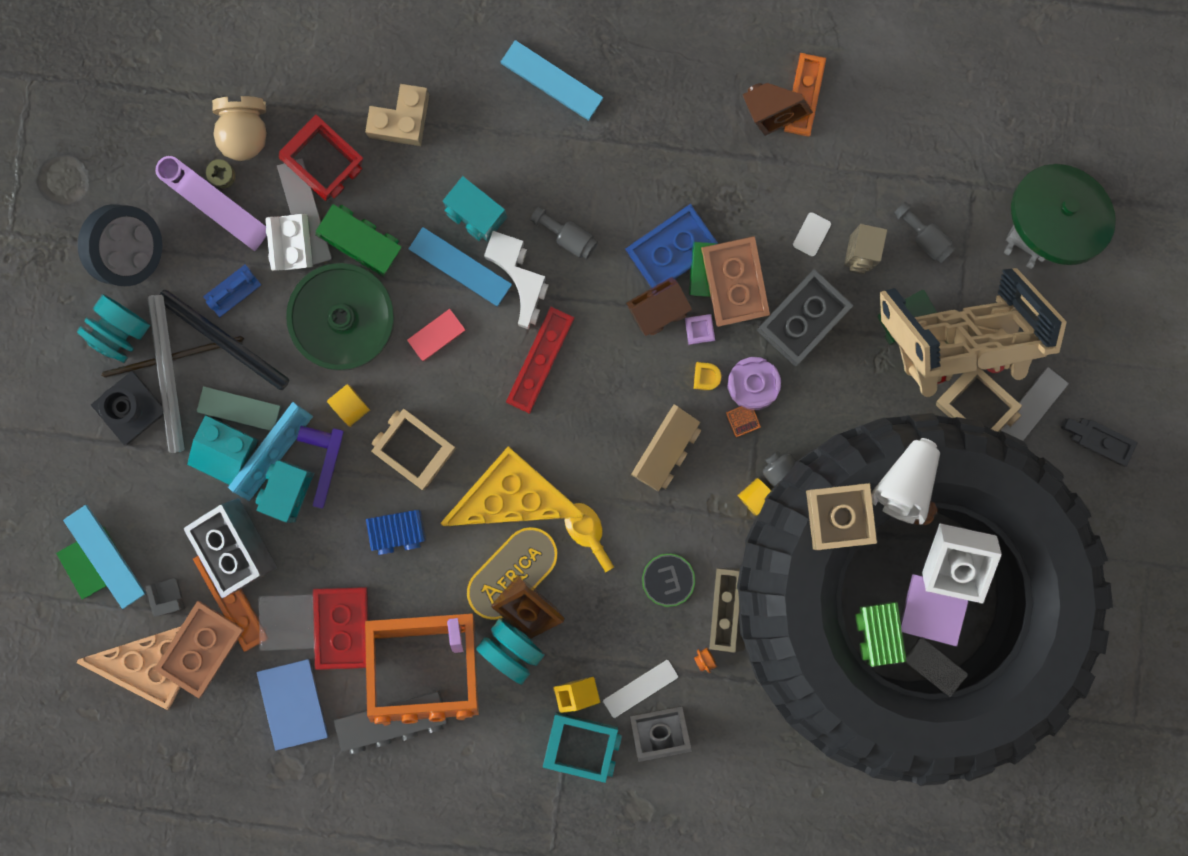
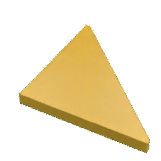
M508 446L443 519L441 524L443 526L579 518L583 517L585 513Z

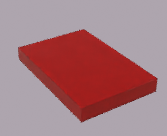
M367 587L313 589L315 670L366 668L365 621H368Z

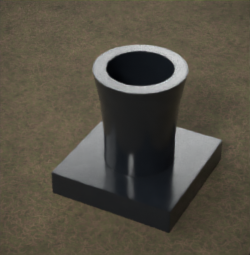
M130 371L91 404L93 409L124 446L130 444L164 415L161 403L134 371ZM124 403H126L127 408H126V410L123 412L122 408H123Z

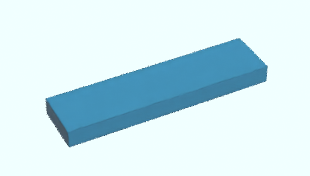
M422 227L409 247L411 252L497 307L512 286L511 283L424 227Z

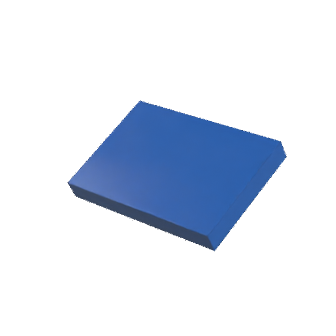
M689 204L625 248V251L650 287L653 288L670 277L676 279L691 269L693 242H718L693 206Z

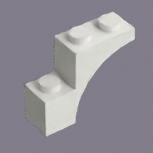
M493 231L484 257L486 260L500 266L514 281L520 296L518 325L529 329L530 324L535 325L540 310L536 309L539 298L544 300L549 285L545 284V276L517 267L518 263L523 264L527 249L523 248L524 242L522 240Z

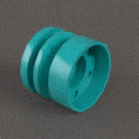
M102 294L93 307V310L101 319L98 322L86 317L84 321L93 330L90 331L80 326L77 333L84 338L89 346L102 355L125 363L129 357L120 348L123 347L130 352H133L135 349L126 340L128 336L141 340L151 325L122 304Z

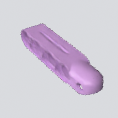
M166 156L158 161L155 171L160 180L252 250H257L267 237V227L177 158Z

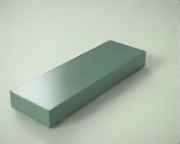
M203 386L197 412L271 431L278 422L282 406Z

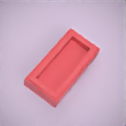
M448 309L407 339V341L424 362L466 330L453 312Z

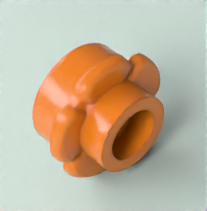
M708 648L701 651L697 650L698 656L694 657L699 669L701 672L706 670L708 673H711V670L717 667Z

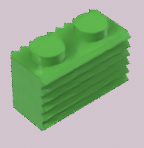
M888 602L860 606V613L856 614L855 617L858 631H863L865 641L860 643L862 660H867L869 666L906 662L898 603Z

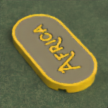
M532 527L523 528L515 532L470 579L467 587V599L473 611L479 616L490 620L504 618L491 607L493 602L517 575L534 589L553 570L557 561V548L553 538L547 532Z

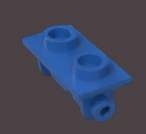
M245 264L203 297L207 305L220 318L258 289L261 284Z

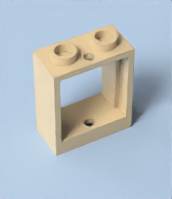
M977 367V371L963 373L936 402V406L948 417L965 418L951 404L978 378L1010 407L1006 414L991 428L992 430L1000 432L1006 424L1011 427L1022 416L1018 413L1022 405L979 367Z
M403 408L401 412L397 410L388 421V424L391 426L385 433L380 432L373 440L372 445L374 448L371 452L421 490H425L456 450V447ZM406 419L442 446L419 477L382 451Z

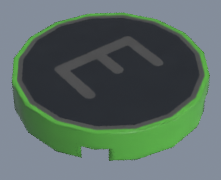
M672 553L660 554L651 559L644 569L642 575L643 589L648 598L654 603L665 607L677 606L685 602L693 592L695 585L694 571L690 563L681 556Z

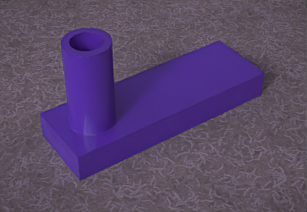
M300 426L297 441L327 449L313 502L314 507L323 509L344 431L333 428L332 433Z

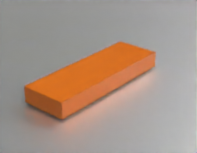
M800 53L792 91L803 95L813 113L785 126L784 132L810 137L826 58Z

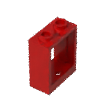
M317 115L279 151V159L325 201L330 197L335 199L345 188L342 184L348 178L355 179L363 170L361 167L363 157ZM318 133L351 163L327 188L293 159Z

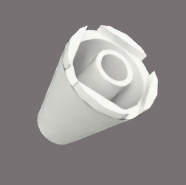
M921 438L920 441L914 440L874 488L871 494L872 503L876 506L879 501L884 505L882 511L894 518L912 524L915 519H919V524H923L928 515L940 457L937 445L925 438Z

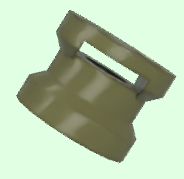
M214 160L206 168L207 179L219 189L229 188L236 180L235 170L224 160Z

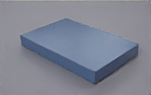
M310 659L256 672L275 751L329 737Z

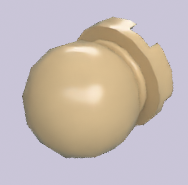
M241 96V102H228V97L212 100L213 113L220 116L215 123L214 139L216 146L222 154L236 161L250 160L258 155L265 147L267 132L265 123L259 117L266 113V102H263L262 98Z

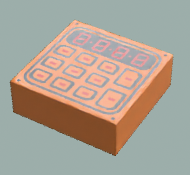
M741 406L726 412L735 437L761 427L754 410Z

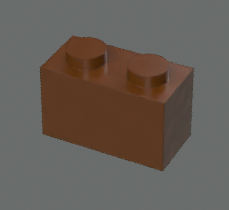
M673 277L626 303L645 336L661 332L666 324L682 320L687 316V312L692 310L680 285Z

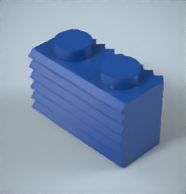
M421 510L366 519L371 551L378 550V555L393 553L394 547L404 545L405 550L421 548L420 542L426 541Z

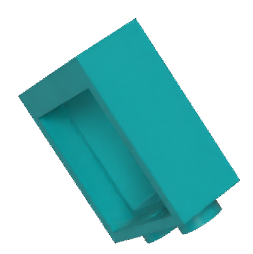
M556 712L542 768L606 783L607 776H613L616 761H612L611 758L613 750H619L622 735L617 734L618 727ZM564 724L609 735L601 773L555 762Z

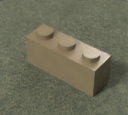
M860 224L850 235L844 266L850 267L849 271L857 274H865L866 271L870 272L881 262L887 229Z
M728 567L716 569L709 648L711 650L734 653L745 650L739 622L740 606L737 583L740 569Z

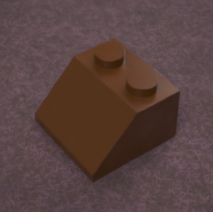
M770 83L755 84L748 89V92L742 94L754 123L765 136L813 113L802 94Z

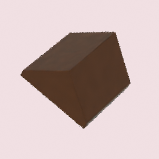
M519 575L491 606L530 639L563 623L565 619L556 606Z

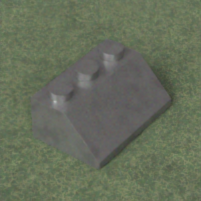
M239 498L219 505L183 528L222 599L277 569L275 562Z

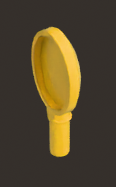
M576 503L574 505L585 515L579 518H565L566 529L571 538L584 547H591L592 553L595 554L606 573L614 568V565L606 554L604 546L599 542L602 537L601 521L589 506Z

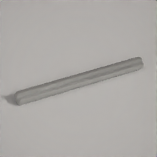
M151 295L148 297V306L168 450L170 453L184 451V442L163 295Z

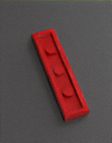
M550 306L506 400L507 404L529 414L531 413L575 317Z

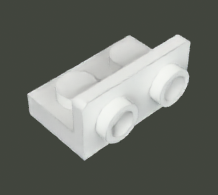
M297 214L267 217L266 234L268 236V258L271 270L313 267L308 215Z

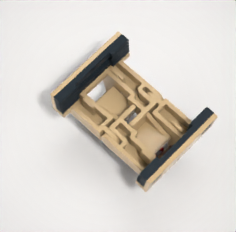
M1017 268L1002 270L1001 278L1003 280H1000L1002 285H999V295L996 297L997 303L963 308L961 312L949 310L914 317L906 308V301L896 288L880 292L881 322L899 345L904 371L915 379L920 386L921 393L925 397L933 396L937 391V384L949 381L953 374L977 371V367L987 369L991 373H999L1009 368L1014 379L1021 380L1025 378L1032 359L1060 352L1067 322ZM1019 327H1021L1024 332H1018Z

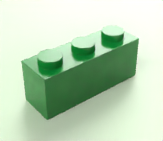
M332 204L316 229L315 236L384 278L401 251V246L398 245L399 240L388 233L382 235L375 230L376 226L366 219L362 221L352 216L354 213L343 205L337 207Z

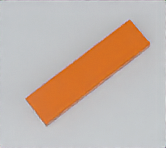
M199 556L193 558L223 615L244 629L238 639L243 651L246 652L269 639L243 590L240 589L222 599Z

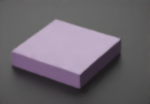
M912 574L900 621L902 632L957 646L968 600L927 592L923 577Z

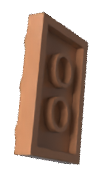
M755 236L701 247L716 325L719 327L769 316L770 312Z
M197 601L154 670L200 699L244 629L201 601Z

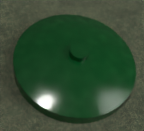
M1049 164L1038 167L1023 178L1013 193L1011 215L1017 233L1033 252L1048 261L1062 265L1086 263L1097 257L1108 246L1114 235L1116 217L1110 197L1099 182L1078 168L1063 164Z
M347 263L328 264L308 273L294 288L287 306V328L295 347L312 363L330 370L356 369L374 360L386 347L394 327L393 303L384 285L369 271Z

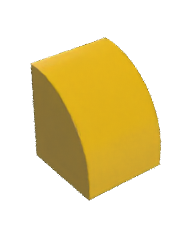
M348 384L327 400L328 404L349 427L370 411L355 390Z
M756 478L737 496L757 516L764 505L766 496L771 490L760 479Z
M594 677L554 687L560 713L578 711L600 703Z

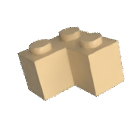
M400 84L396 110L370 106L365 131L367 136L371 139L421 146L429 100L427 88Z

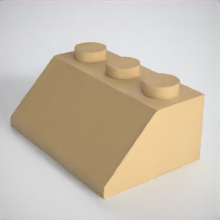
M674 404L631 475L656 491H659L661 487L666 489L674 477L670 474L675 464L680 467L688 454L684 451L688 442L694 444L701 430L697 427L700 422Z

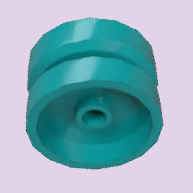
M499 618L491 628V632L501 643L499 644L489 637H484L476 647V650L499 671L522 685L530 675V672L520 659L532 666H537L545 654L527 635Z

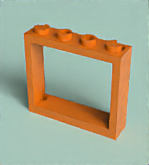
M473 614L365 621L367 716L371 723L375 722V724H383L385 726L390 725L391 721H402L404 724L417 723L418 719L441 722L445 720V717H456L458 720H465V718H471L473 715H479L476 635ZM458 618L461 633L466 635L468 701L377 707L375 639L449 634L448 619Z

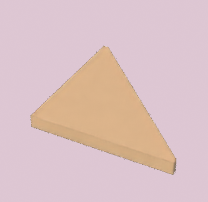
M181 627L78 659L77 663L169 710L181 687L156 672L154 668Z

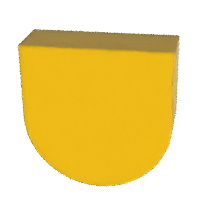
M696 362L693 389H715L720 384L722 378L719 368L710 363Z

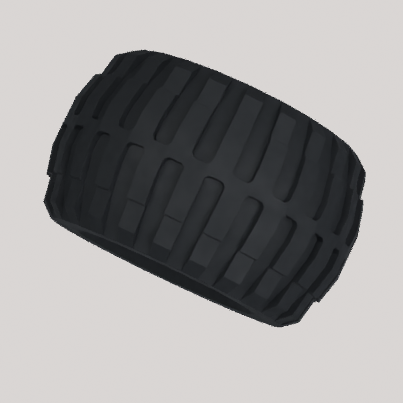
M934 413L884 417L834 435L821 446L813 449L795 462V465L766 496L764 505L756 521L753 522L745 540L743 563L740 565L737 583L740 606V633L748 651L749 660L756 679L782 717L792 728L815 745L827 757L848 767L856 768L872 778L894 782L902 780L917 783L919 786L945 784L949 780L965 779L969 782L991 774L995 771V767L1006 763L1015 765L1036 749L1034 744L1048 735L1054 737L1071 717L1068 714V710L1076 700L1087 697L1096 677L1091 673V670L1099 654L1106 655L1109 631L1104 630L1106 609L1113 608L1111 583L1105 581L1103 565L1108 561V557L1100 535H1094L1088 518L1092 517L1082 499L1077 493H1072L1062 481L1064 479L1063 473L1044 457L1039 458L1027 449L1025 441L1003 431H994L984 426L981 421L960 417L950 418L934 415ZM921 438L933 441L940 452L931 496V502H934L937 506V513L958 522L965 529L997 536L1002 555L994 573L997 593L994 619L984 642L970 659L949 673L929 680L902 681L885 678L877 674L862 660L852 645L843 621L841 594L845 572L855 550L860 545L813 550L806 490L870 483L872 494L874 488L914 440L920 441ZM879 501L876 506L872 503L875 529L892 518V516L882 511L884 505Z

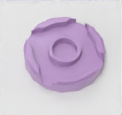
M749 357L740 360L733 367L728 377V390L731 398L739 406L749 410H760L770 406L776 400L781 389V377L777 368L761 357Z

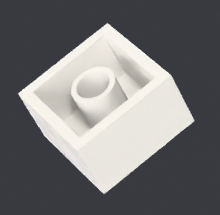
M939 524L922 571L926 591L983 603L1002 555L997 536Z

